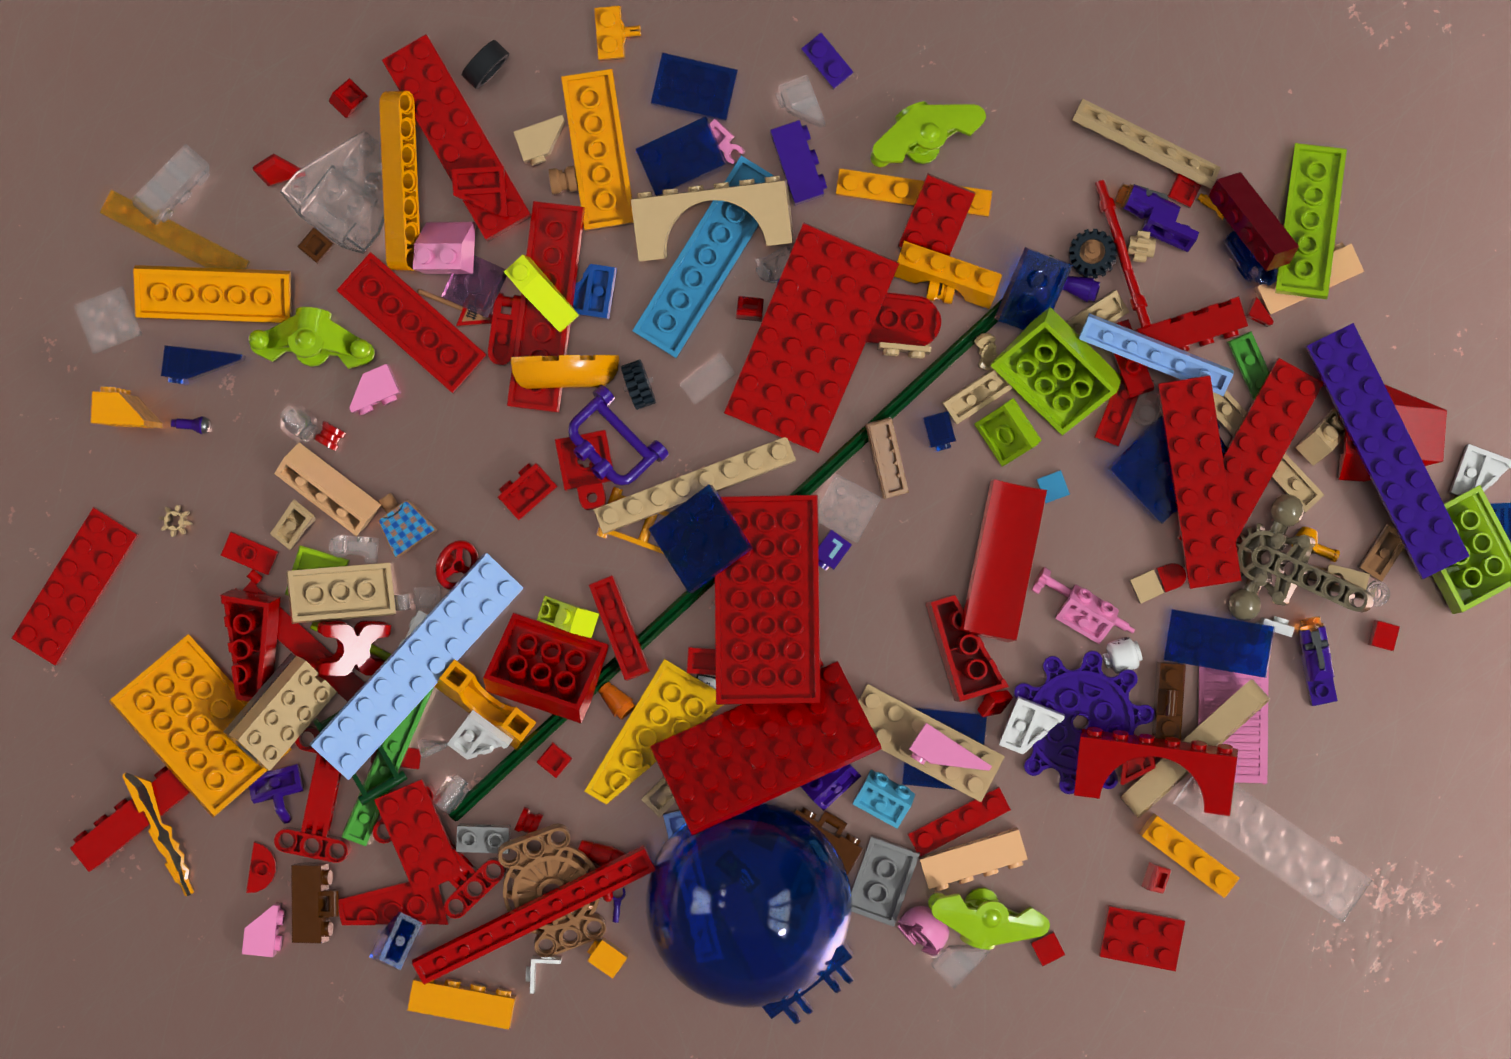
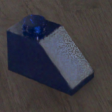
M398 912L380 933L369 958L390 968L401 970L422 922L402 912Z

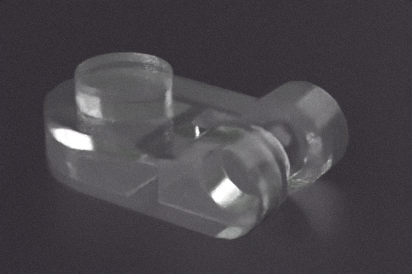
M1153 383L1154 390L1150 391V393L1157 395L1155 402L1146 399L1149 392L1138 397L1132 416L1139 425H1152L1159 417L1161 402L1158 384Z

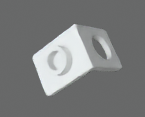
M532 956L531 966H526V982H530V994L535 992L536 963L561 964L562 957L551 956L544 958Z

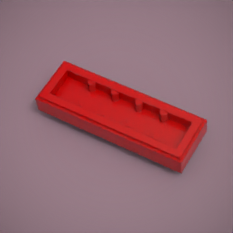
M1129 319L1115 323L1133 330ZM1113 353L1130 398L1154 390V384L1147 366Z

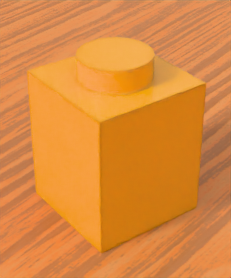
M605 937L600 942L595 940L587 951L590 954L587 961L612 979L628 958L626 952Z

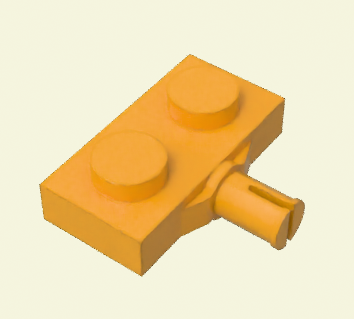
M621 6L594 8L598 60L624 59L626 37L641 36V31H639L641 26L625 27L622 21Z

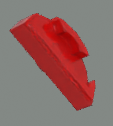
M256 841L253 844L246 893H256L265 889L273 881L277 871L276 859L266 845Z

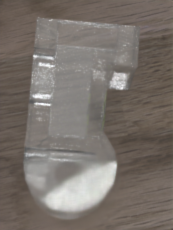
M336 535L329 542V550L335 557L361 555L365 556L364 563L377 564L379 538Z

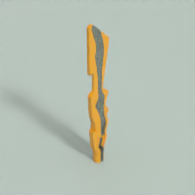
M124 773L122 777L139 813L145 812L151 825L148 832L157 849L167 861L165 866L174 881L180 885L184 895L189 896L193 894L194 890L188 878L189 867L184 863L185 854L179 849L180 843L172 838V826L163 824L161 821L151 781Z

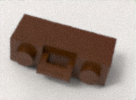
M1157 662L1155 717L1152 726V735L1155 738L1175 737L1181 740L1186 664Z
M805 807L802 810L796 808L788 820L785 829L782 831L781 837L848 876L863 850V847L859 845L861 840L847 833L846 837L841 835L847 823L826 810L818 821L814 819L817 814ZM824 822L837 829L836 833L834 834L822 827Z
M297 863L291 865L292 943L322 944L329 941V937L333 934V923L329 921V917L339 916V890H328L329 885L333 881L332 870H329V863Z

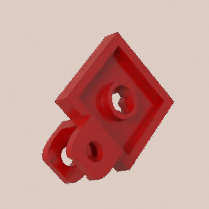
M606 430L581 434L580 436L590 442L595 451L613 467ZM569 437L555 439L564 490L577 489L580 504L587 511L606 505L603 483L611 481L606 476L602 480L597 478L591 470L594 466L592 462L586 468H584L583 464H578L579 458L573 452L576 446ZM591 494H596L597 500L592 503L589 502L588 497Z

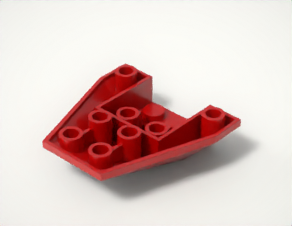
M1385 385L1424 465L1428 466L1443 462L1447 410ZM1345 428L1344 454H1340L1338 480L1369 481L1371 478Z

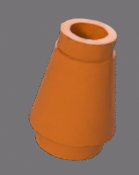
M610 682L605 683L598 691L613 716H617L620 720L624 719L635 708L632 702L633 699Z

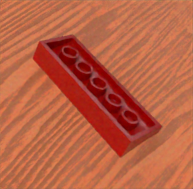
M996 479L991 480L960 627L961 631L1007 643L1017 641L1047 490L1021 486Z

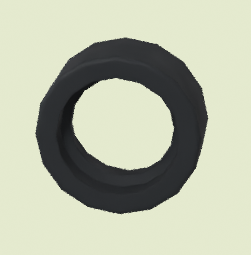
M492 40L471 59L462 71V76L475 89L480 88L502 67L509 57V52L496 40Z

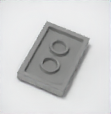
M871 836L846 910L894 927L920 853Z

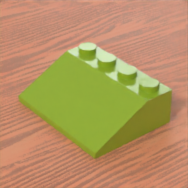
M1051 307L1034 319L990 365L1062 436L1117 393L1122 379L1087 342L1079 339V334Z
M1481 485L1443 503L1469 554V557L1432 575L1452 614L1463 613L1511 587V542Z

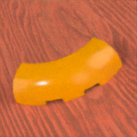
M558 355V361L557 356L511 357L512 372L515 380L521 387L526 389L605 386L614 379L619 365V355Z

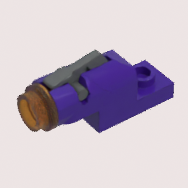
M1123 183L1114 202L1120 204V208L1127 210L1136 217L1145 219L1141 231H1148L1150 236L1189 252L1196 242L1199 232L1188 225L1176 222L1181 208L1179 205L1169 201L1164 193L1149 190V188L1135 184L1126 185Z
M1320 616L1300 620L1301 626L1298 627L1303 653L1301 660L1311 706L1336 702L1338 700L1333 680L1335 675L1324 622H1321Z

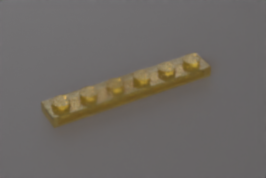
M113 190L110 191L100 211L101 214L206 268L247 269L250 261Z

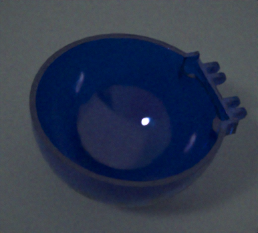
M763 803L693 836L687 824L684 823L664 844L654 862L656 870L650 873L646 893L647 923L653 943L664 964L690 990L708 1000L723 1005L742 1008L762 1007L771 1019L784 1011L794 1024H798L801 1021L800 1016L791 1006L792 1003L796 1001L802 1010L809 1015L813 1012V1008L803 996L822 980H825L835 993L840 992L839 983L831 975L834 971H837L845 982L850 984L854 981L850 972L843 965L853 958V951L845 942L852 915V895L849 879L843 862L834 846L813 824L789 810Z

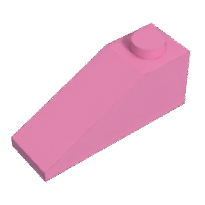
M925 723L909 748L913 752L910 757L923 765L927 761L930 764L987 771L992 767L927 723Z

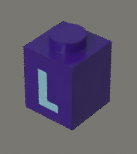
M830 529L819 544V566L826 571L829 567L834 570L852 544Z

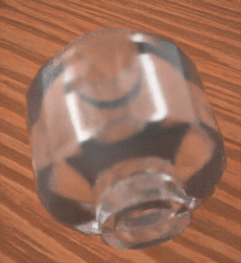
M303 405L289 406L280 415L281 431L295 443H307L318 432V419Z

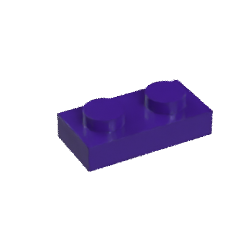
M822 33L818 34L801 48V51L833 90L854 73Z

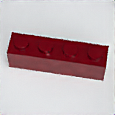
M1238 172L1217 179L1208 197L1265 271L1290 264L1299 248L1298 244L1244 175Z

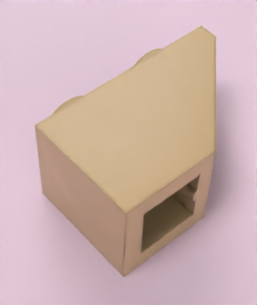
M1336 408L1332 409L1295 447L1313 466L1332 452L1345 436V426Z

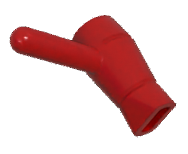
M585 840L581 841L578 850L582 851L592 862L599 866H603L627 854L613 846ZM613 892L603 896V900L605 902L612 901Z

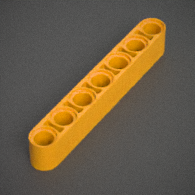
M385 91L381 94L379 108L386 263L391 270L414 271V243L420 234L414 97L409 91Z

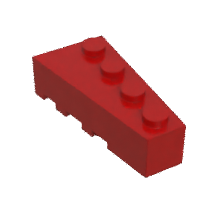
M1238 296L1222 303L1201 308L1200 310L1153 323L1148 328H1138L1134 331L1181 350L1189 351V345L1199 343V346L1202 347L1215 343L1214 337L1223 335L1224 339L1239 335L1238 330L1247 327L1248 323Z

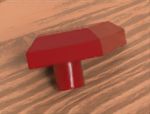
M274 153L253 166V171L268 187L305 176L303 169Z
M1154 756L1139 757L1123 763L1120 784L1124 785L1155 769Z

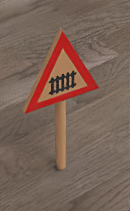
M422 289L417 290V293L462 311L456 326L491 324L492 314L471 291L464 306Z

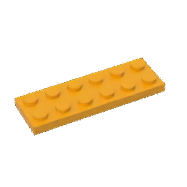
M607 69L561 76L581 207H585L584 230L634 223L631 206L632 194L613 70Z
M135 265L133 268L135 317L275 323H282L291 318L290 271Z

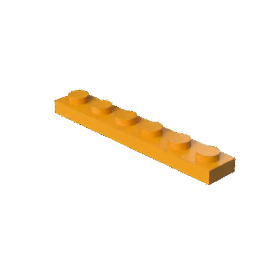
M839 168L836 195L914 206L924 181ZM963 187L976 193L967 214L989 217L992 191Z

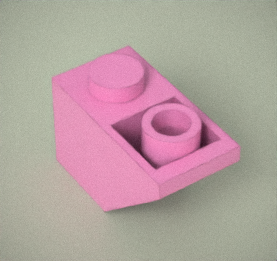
M384 364L362 375L349 407L351 413L358 412L359 416L373 411V405L382 402L384 406L398 400L396 395L401 394V391L389 364Z
M276 902L244 928L242 954L274 957L277 951H281L282 936L278 934L279 925H283L285 919V910H281L282 903Z

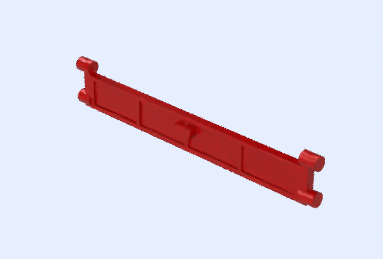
M253 569L246 576L251 581L242 591L267 595L257 586L263 577ZM280 607L277 639L294 655L306 660L314 669L319 659L329 658L334 655L300 623L292 624L291 615ZM353 671L346 676L317 674L325 679L347 702L366 683Z

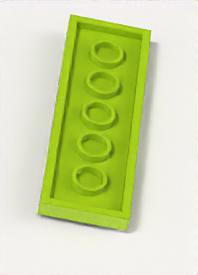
M1295 143L1284 228L1298 244L1299 248L1290 264L1278 267L1275 293L1328 299L1347 149Z

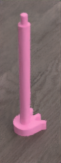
M1043 567L1035 579L1032 591L1039 594L1041 588L1047 585L1069 598L1072 589L1051 578V570ZM1117 617L1115 626L1133 634L1135 629L1129 626L1128 622Z

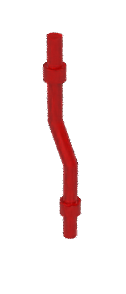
M1100 180L1095 183L1100 198L1099 206L1101 212L1106 216L1115 243L1122 271L1132 298L1130 299L1132 309L1137 313L1141 328L1145 329L1151 326L1146 310L1148 305L1145 296L1141 295L1131 265L1125 240L1115 213L1116 205L1114 199L1110 197L1105 181Z

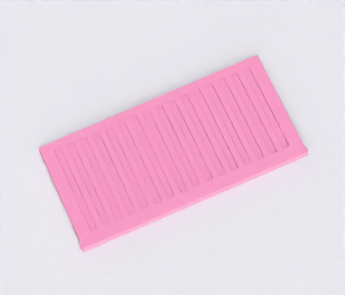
M1199 642L1198 726L1252 679L1268 695V643ZM1268 703L1222 743L1229 744L1233 748L1238 749L1234 783L1267 784Z

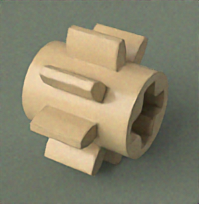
M1138 230L1136 236L1130 235L1127 251L1129 255H1133V261L1145 263L1147 257L1153 258L1156 239L1150 238V232Z
M176 505L175 511L166 507L165 511L167 514L165 517H159L160 520L164 521V526L161 530H171V537H175L177 530L183 535L187 534L184 528L186 525H192V522L187 521L186 517L190 514V511L180 512L181 505ZM172 515L180 516L181 519L178 521L180 526L171 525L173 521Z

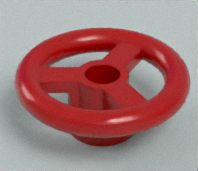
M458 540L450 543L442 550L437 559L435 567L438 582L446 589L451 590L457 583L447 581L446 579L449 576L460 572L466 574L470 569L464 565L462 559L463 548L470 554V568L478 560L477 550L467 541Z

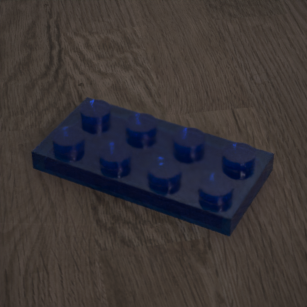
M1172 609L1164 660L1267 678L1275 627Z

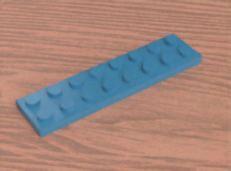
M741 155L725 182H729V187L738 186L739 180L754 179L755 183L765 182V177L774 175ZM713 200L632 331L677 358L758 228L759 224L754 217L736 204Z

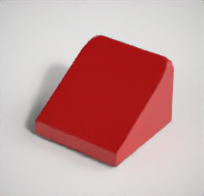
M349 78L332 92L329 103L345 118H348L368 95Z
M1257 297L1253 298L1246 312V318L1266 327L1273 325L1274 321Z
M1374 620L1368 645L1394 651L1400 626Z

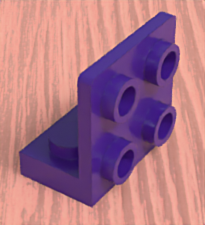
M848 764L800 787L824 811L852 786L861 775L851 764Z

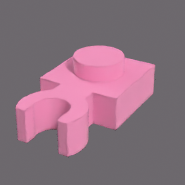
M714 119L698 137L715 155H719L723 151L726 161L731 164L736 163L731 157L733 150L736 149L741 154L745 153L742 146L730 142L735 136L717 119Z

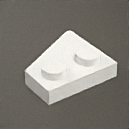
M1467 444L1449 493L1458 496L1478 485H1481L1483 491H1485L1503 473L1511 468V459Z
M1018 696L999 745L1024 754L1035 742L1047 735L1048 731L1056 724L1061 723L1064 720L1065 714Z
M472 710L447 745L468 760L477 757L479 754L491 753L495 748L501 746L505 749L513 739Z

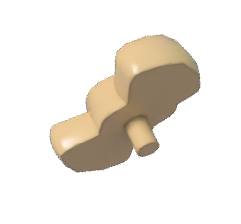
M982 333L974 340L975 345L979 347L978 353L981 356L978 366L983 370H992L993 368L990 365L998 357L995 344L996 338L990 333Z

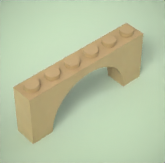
M780 176L765 177V182L755 183L754 179L739 180L738 186L729 187V182L713 184L714 189L704 190L703 185L690 186L688 187V192L678 193V188L662 190L663 195L653 196L652 191L637 193V198L631 199L638 260L648 261L666 258L668 237L679 216L691 206L710 200L736 204L751 214L761 227L767 246L793 243L794 233L787 180H781Z

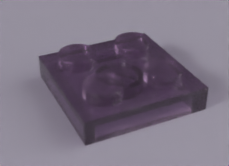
M474 255L473 274H451L441 297L488 318L507 277L504 273L506 269Z

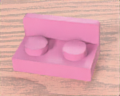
M1074 585L1069 598L1057 612L1055 619L1100 644L1115 625L1119 610L1110 602L1093 595L1088 589Z

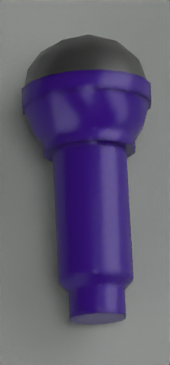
M204 416L195 419L177 418L171 420V427L191 429L197 433L205 434L210 430L211 422Z

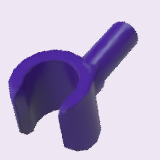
M624 888L622 897L615 898L613 895L614 910L612 922L619 923L621 901L626 896Z

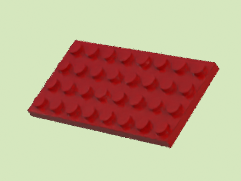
M804 222L724 413L779 437L788 438L793 443L819 453L899 266V262Z
M818 495L714 497L716 705L821 703Z
M838 661L820 669L821 703L742 704L650 746L692 836L882 749Z

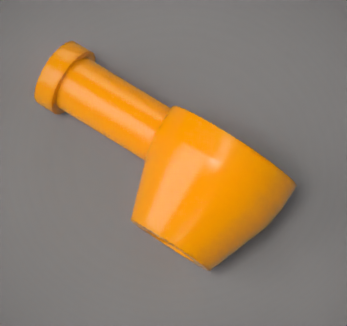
M1301 527L1295 535H1308L1315 539L1316 543L1312 549V554H1318L1330 559L1332 562L1338 560L1340 551L1318 544V534L1315 529Z

